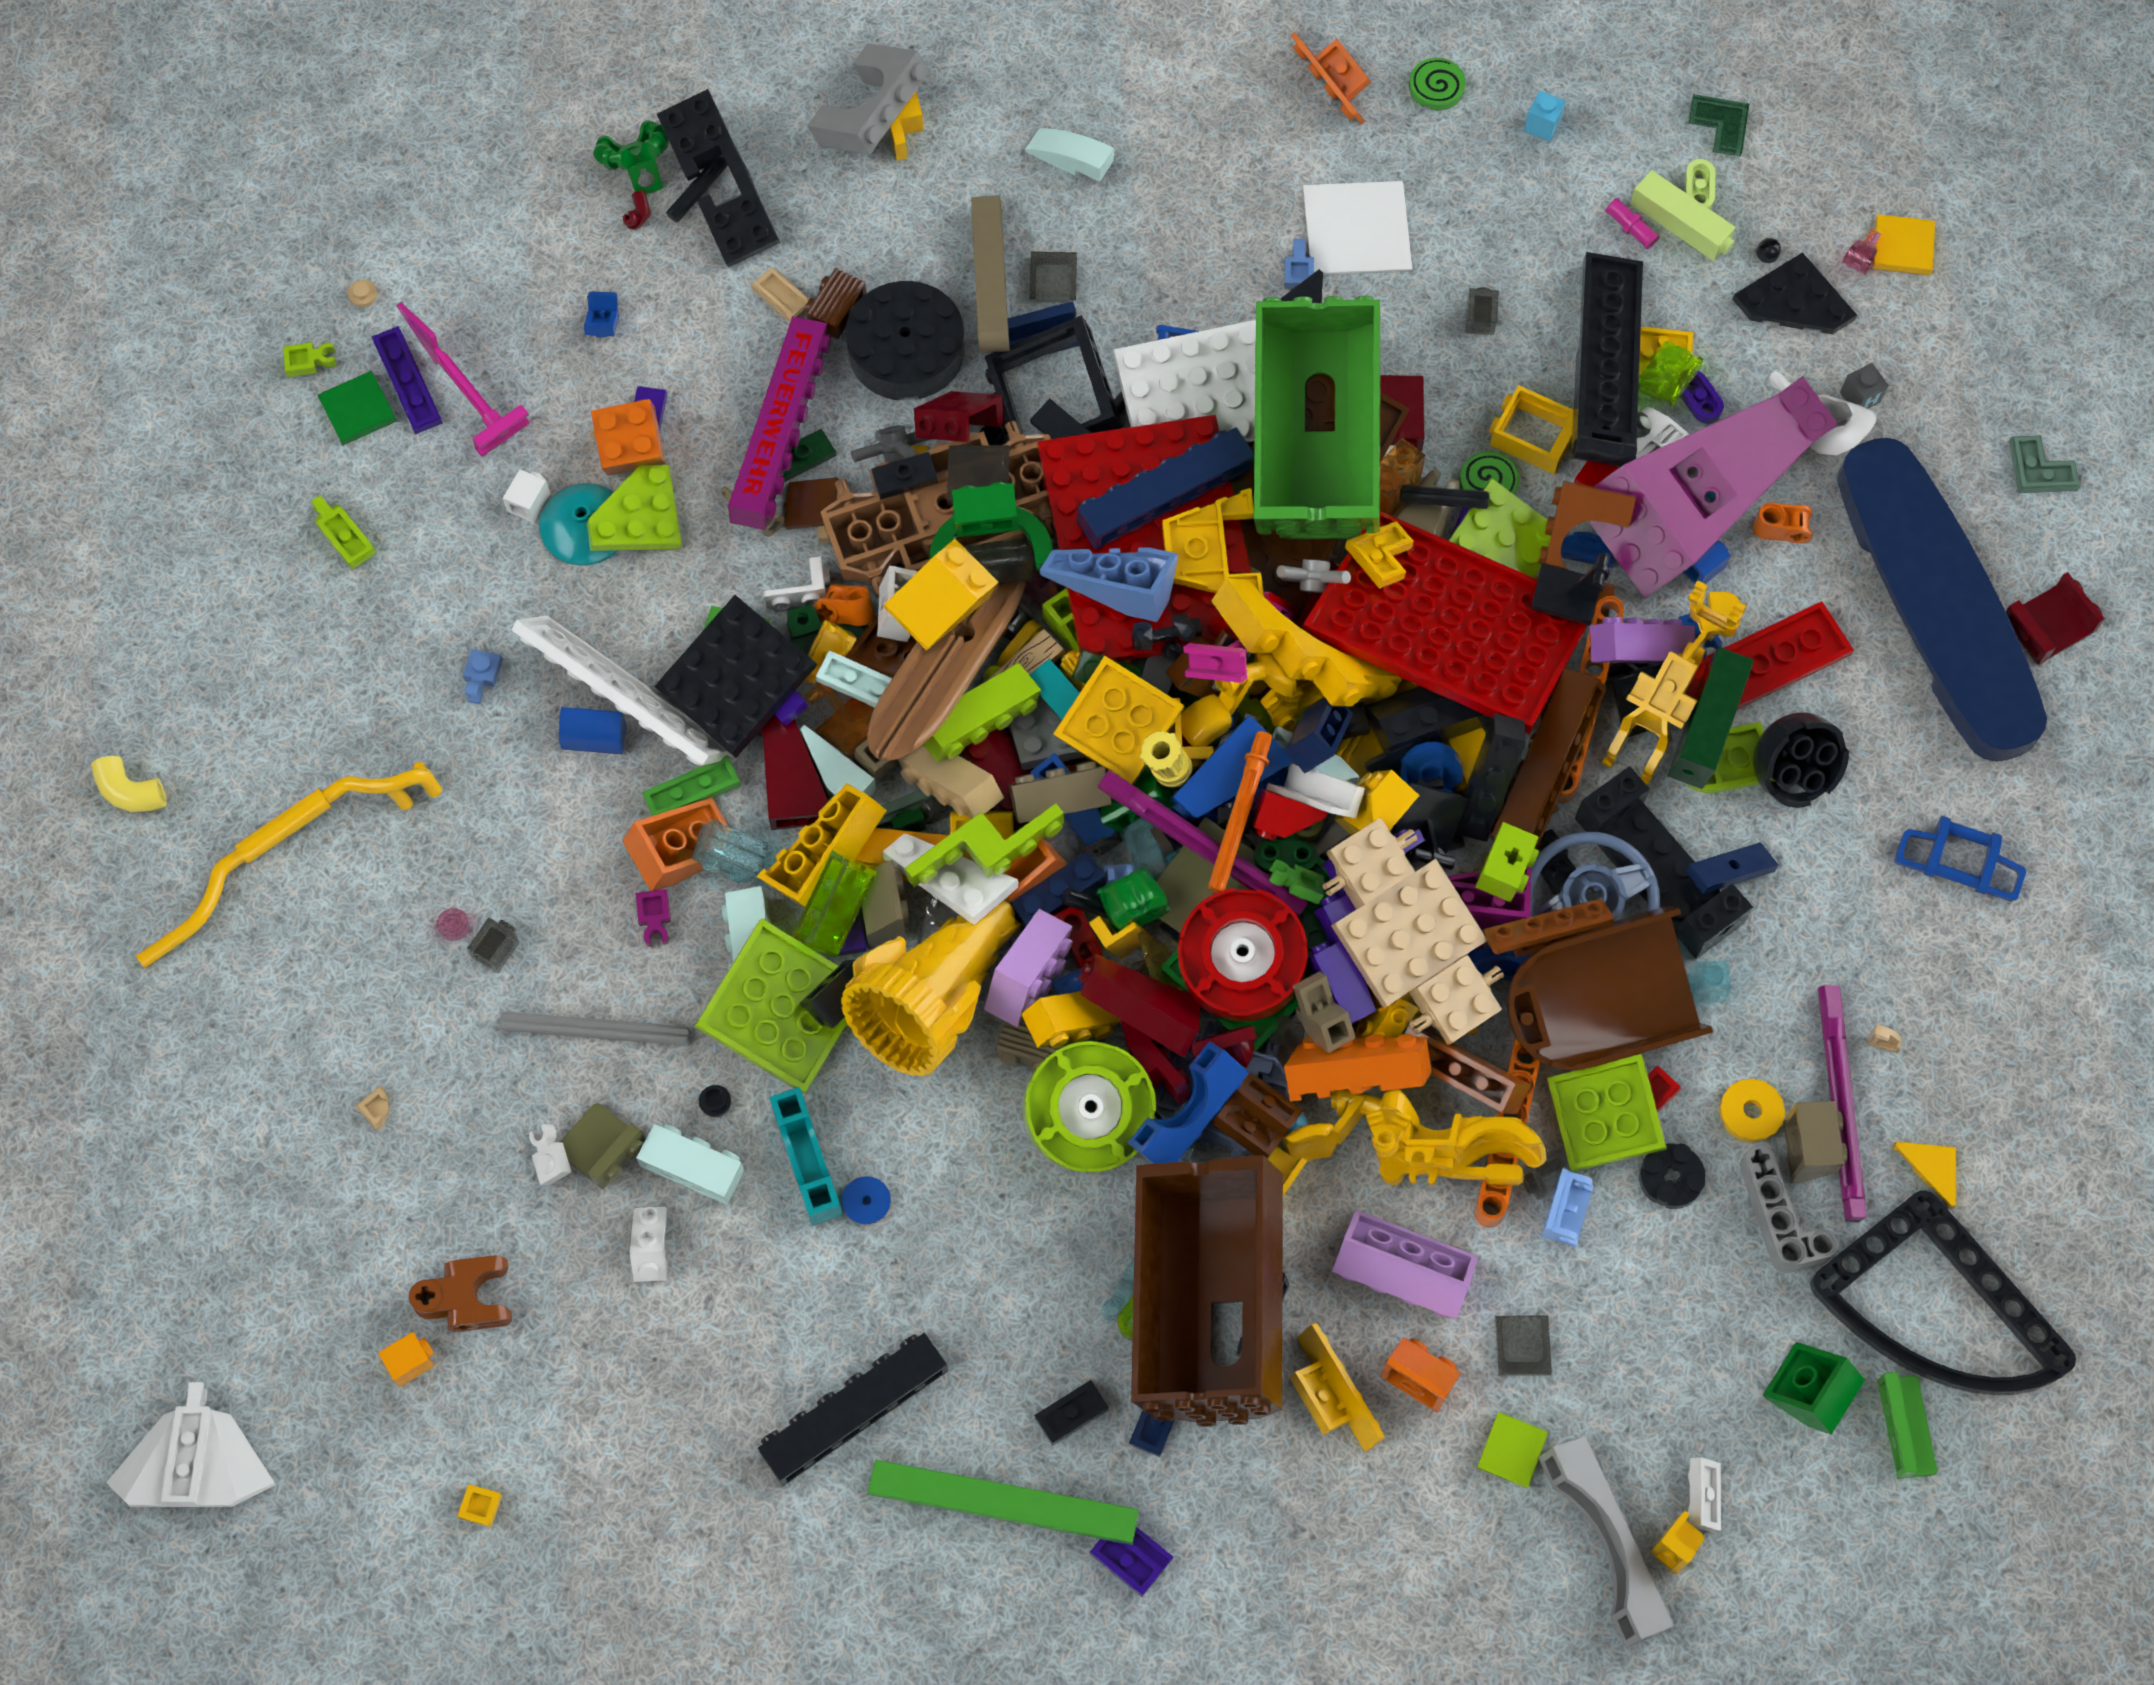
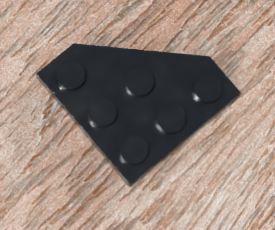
M1803 252L1738 291L1732 299L1750 321L1762 322L1765 320L1780 323L1779 326L1803 329L1804 327L1821 330V333L1826 334L1836 333L1855 321L1857 317L1854 310Z

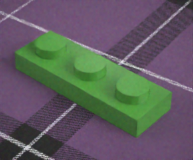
M727 755L720 762L701 766L643 791L642 795L651 815L654 816L704 799L714 798L741 786V783Z

